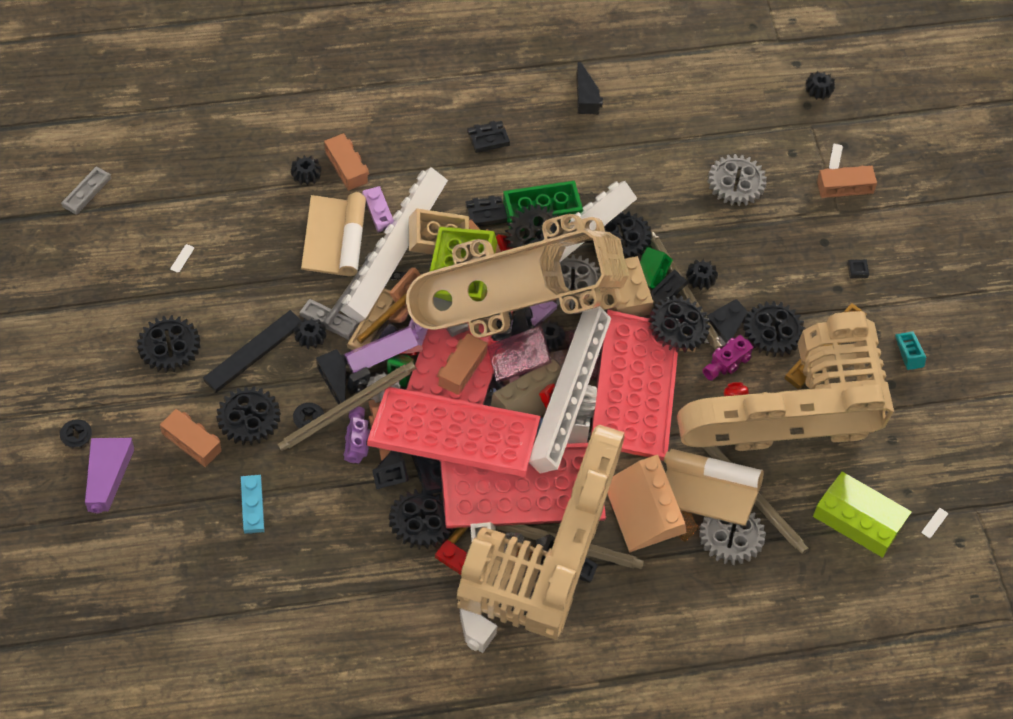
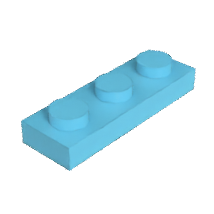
M261 475L241 476L244 534L265 532Z

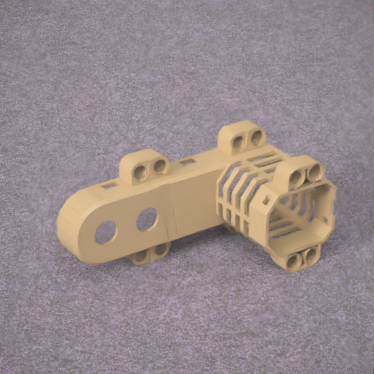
M566 214L548 219L543 223L542 231L545 240L495 254L493 247L487 240L478 239L458 244L452 250L454 265L423 273L410 284L406 294V305L409 315L416 324L426 329H447L469 323L473 336L488 337L503 333L509 329V312L554 300H560L562 310L568 314L588 311L599 306L604 311L616 308L621 304L619 288L624 286L629 277L621 240L610 232H605L603 222L599 218L588 217L581 219L578 215ZM571 218L575 220L574 222L569 223V220ZM592 221L596 223L595 230H590L589 225ZM553 223H555L557 226V230L555 233H552L550 231V227ZM593 240L602 275L596 285L570 291L565 287L559 262L563 252L568 246ZM481 243L484 246V251L482 253H480L478 250V247ZM463 248L466 250L464 258L461 257V250ZM476 280L484 282L488 290L485 299L479 302L472 300L468 294L470 284ZM440 290H446L452 296V305L446 311L438 310L433 303L434 295ZM609 295L614 296V303L612 305L607 301ZM594 299V303L590 305V301ZM570 300H574L576 303L573 310L569 308ZM498 319L502 321L501 329L496 325ZM480 324H483L485 329L482 334L479 332Z
M865 312L835 313L829 316L827 322L817 323L803 330L798 341L801 363L804 365L803 373L807 376L805 383L809 389L705 398L688 403L680 409L677 415L682 443L691 447L735 445L737 451L766 449L773 444V441L830 436L832 442L858 441L865 439L870 432L885 428L894 409L888 382L884 381L886 373L882 370L884 366L883 360L879 359L881 350L877 348L879 341L875 323L866 319ZM816 332V336L812 337L811 334ZM856 342L854 344L838 345V343ZM832 344V346H821V345ZM854 365V370L843 371V369ZM856 376L857 381L845 382V377ZM839 378L840 383L829 384V379ZM802 428L803 434L791 435L790 429ZM715 435H729V440L716 441Z
M600 424L594 428L553 548H550L548 552L543 551V546L537 544L536 548L530 546L531 542L525 540L521 544L518 543V538L512 537L509 540L506 539V534L485 527L480 529L477 537L471 543L463 565L461 581L457 592V599L460 600L458 601V608L478 615L484 612L488 614V618L494 619L496 616L500 618V622L506 623L508 620L513 622L515 627L523 625L527 631L558 640L572 604L574 591L591 540L594 538L602 515L605 499L623 446L625 432ZM518 547H519V548H521V549H520V551H519L518 557H516L517 550H518ZM530 551H531V552H533V554H532L531 560L528 561L529 555H530ZM544 555V556H546V557H545V560H544V563H543V566H542V565H540V564H541L542 556ZM526 567H528V569H527V571H526V574H525V577H524V579H523V576H524ZM538 571H541L536 583L535 580L537 578ZM520 584H522L521 589H520V592H519V594L517 595L518 590H519V587H520ZM533 587H534L535 589H534L532 598L529 599V598H530V595H531V592H532V589H533Z

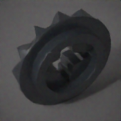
M303 403L295 409L293 422L297 428H302L312 422V420L323 415L324 411L315 403ZM305 415H312V420H305Z
M80 419L68 421L60 430L61 441L65 446H69L72 449L74 447L82 448L84 444L89 443V439L92 437L90 425ZM74 429H75V430L77 431V433L79 434V439H77V438H75V436H73V435H74V433H73V432H74Z

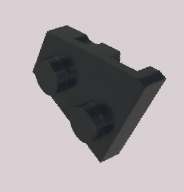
M735 299L708 314L707 318L710 319L709 323L727 343L739 330L741 323L747 317L748 311Z

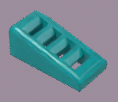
M914 331L895 334L907 370L923 368L926 363V355Z

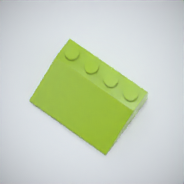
M439 227L430 271L454 265L452 257L453 248L458 244L469 241L487 240L493 247L495 254L497 247L495 232ZM482 243L478 247L480 253L484 251ZM464 248L461 250L462 258L466 256V250ZM476 280L470 284L468 294L472 300L479 302L487 296L488 290L484 282ZM440 290L434 295L436 298L452 302V296L446 290Z
M841 472L818 503L813 517L883 558L910 516L911 511L846 473Z

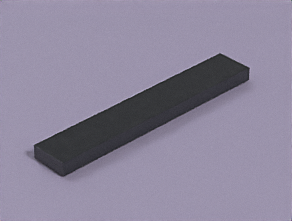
M289 310L204 376V382L217 393L294 333L298 321H303Z

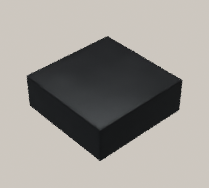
M867 259L848 260L850 279L869 277Z

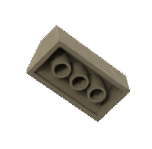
M552 359L495 391L492 396L491 407L538 415L542 418L545 416L546 408L541 401L539 393L549 384L554 383L556 386L562 367Z

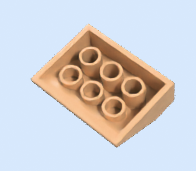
M658 455L640 460L613 476L607 494L629 553L686 533L683 516Z

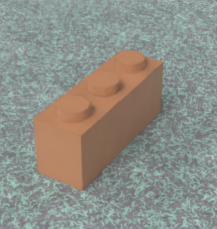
M344 133L324 141L325 153L348 191L368 183V168L361 163L359 153L354 151L351 140H347Z
M873 166L820 170L817 183L821 198L874 194L877 180Z
M468 333L464 339L461 338L457 344V350L449 355L446 366L441 367L438 372L439 386L460 395L486 356L488 343Z
M175 409L160 424L161 432L166 438L204 467L221 452L219 438L214 434L210 435L206 432V429L200 423H194L185 412L181 413Z

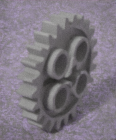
M734 154V158L727 155L726 160L721 157L720 162L715 161V164L711 166L709 171V189H713V195L718 194V200L724 198V203L728 200L731 205L737 202L738 206L741 205V202L747 205L748 200L754 203L755 198L759 200L760 195H763L767 184V177L764 176L765 171H761L762 166H756L757 161L750 162L751 157L745 160L744 155H741L740 158L736 154ZM738 168H740L741 173L738 182L737 191L734 192L733 188L736 180V175Z
M572 255L571 259L567 256L560 262L562 273H564L565 287L570 291L571 269L575 270L574 290L596 285L602 275L599 273L600 268H595V262L589 264V258L583 261L581 255L578 259H575L574 255ZM574 300L569 302L571 309L576 305Z
M755 513L750 514L746 526L736 525L731 548H727L733 523L704 517L703 523L700 526L699 537H701V544H705L704 551L710 550V557L717 555L716 561L723 558L724 564L728 560H731L732 565L735 564V560L743 564L744 558L750 562L751 556L756 558L757 553L762 551L766 534L764 532V525H760V518L755 519Z

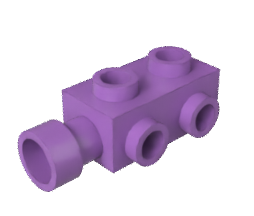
M360 406L349 412L350 423L347 426L344 460L358 464L368 454L369 446L366 445L370 434L368 421L363 420L365 410Z

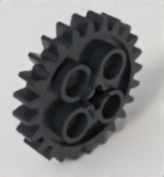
M529 204L528 209L522 206V212L516 210L517 217L510 216L513 222L507 223L510 230H505L506 233H509L505 240H510L511 242L507 247L517 248L544 240L541 229L543 223L548 219L559 216H552L553 210L549 209L547 211V206H542L541 208L539 204H536L535 207ZM535 217L539 219L537 226L533 223ZM553 223L550 227V231L552 233H555L557 230V226L555 223ZM523 228L525 230V235L521 238L520 230Z
M622 211L620 215L614 217L604 226L605 232H610L620 238L624 258L637 257V254L643 255L644 250L647 249L648 245H651V227L648 226V221H643V216L637 218V213L631 216L630 211L626 215ZM617 225H619L620 228H621L622 237H623V239L625 240V245H626L627 248H624V246H623L622 237H621V234L619 233V228H618Z
M675 295L672 296L671 300L666 297L664 301L660 299L658 304L654 305L648 320L651 323L649 329H654L652 335H658L656 341L662 340L663 347L668 344L669 350L675 347L676 352H679L680 348L683 349L684 353L687 352L688 348L693 351L695 347L699 348L701 344H704L709 335L710 325L708 323L710 319L705 318L707 312H701L703 307H696V301L691 304L690 298L684 301L683 296H680L679 300L676 299Z
M765 301L764 306L758 303L757 308L752 307L751 312L747 313L743 327L745 331L744 337H748L750 343L753 342V349L759 347L758 353L764 350L766 351V356L770 352L773 354V357H776L777 353L783 357L784 352L790 355L791 350H797L798 341L803 330H805V327H803L804 321L800 320L801 315H795L796 309L790 311V305L783 307V302H780L779 306L776 305L775 301L772 302V305Z
M173 315L170 316L169 320H166V317L163 316L162 321L155 318V324L148 322L149 328L143 327L144 333H139L140 339L137 340V348L140 358L144 360L145 365H150V369L156 366L157 372L164 368L165 373L168 372L169 368L173 372L176 371V367L183 370V364L190 366L189 360L195 361V355H199L198 348H201L200 336L198 335V330L194 329L193 323L188 325L187 319L181 322L180 316L176 320L173 319ZM166 330L169 331L173 357H169L165 336Z
M245 386L244 391L237 388L236 394L230 391V398L224 396V402L219 403L220 408L217 409L218 416H216L222 435L227 434L228 440L234 437L235 444L242 440L243 446L246 441H249L252 446L254 440L260 444V438L262 437L268 440L267 434L274 435L273 429H278V423L281 421L279 403L275 401V396L270 397L269 391L263 394V388L256 391L255 386L251 390H248V387Z
M415 489L414 494L407 491L406 497L400 495L399 501L394 500V506H391L389 527H392V534L397 533V540L403 538V545L410 542V548L415 544L418 546V550L421 549L422 545H425L427 550L429 549V544L437 547V541L443 544L444 538L448 539L450 532L453 530V528H446L444 500H440V494L434 497L433 494H424L423 490L422 493H418Z

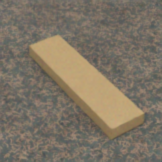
M386 288L382 290L366 319L359 323L347 344V348L354 350L371 343L379 328L362 344L356 338L395 303L389 294L391 290Z

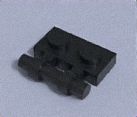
M490 121L489 124H476L473 127L467 128L468 135H471V142L475 153L510 146V140L506 129L503 128L502 121Z
M491 195L488 198H472L470 201H465L466 208H470L468 209L469 220H472L477 227L506 223L507 214L504 203L498 204L502 203V197Z

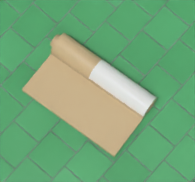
M354 192L348 196L347 200L311 195L301 270L343 276H354L357 274L366 197L364 195Z
M675 449L666 452L664 457V463L667 465L666 476L680 510L746 526L763 481V470Z

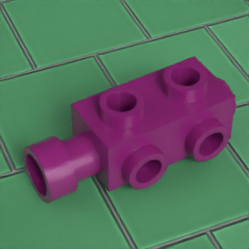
M739 335L735 339L731 338L722 349H716L712 354V364H708L702 369L704 376L712 381L718 377L720 372L723 375L728 372L733 374L738 369V364L741 362L746 364L751 359L753 346L750 341Z

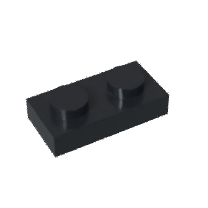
M674 269L650 292L653 302L658 304L660 299L664 301L666 297L671 300L673 295L676 296L688 284L687 280Z
M367 367L349 375L347 390L350 395L355 392L357 394L367 387L370 378V372Z

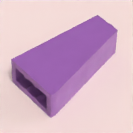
M408 326L347 352L344 356L351 372L355 373L365 367L369 368L417 346L419 337L416 330H411V327Z
M91 438L85 498L88 512L102 513L109 511L134 452L132 438Z

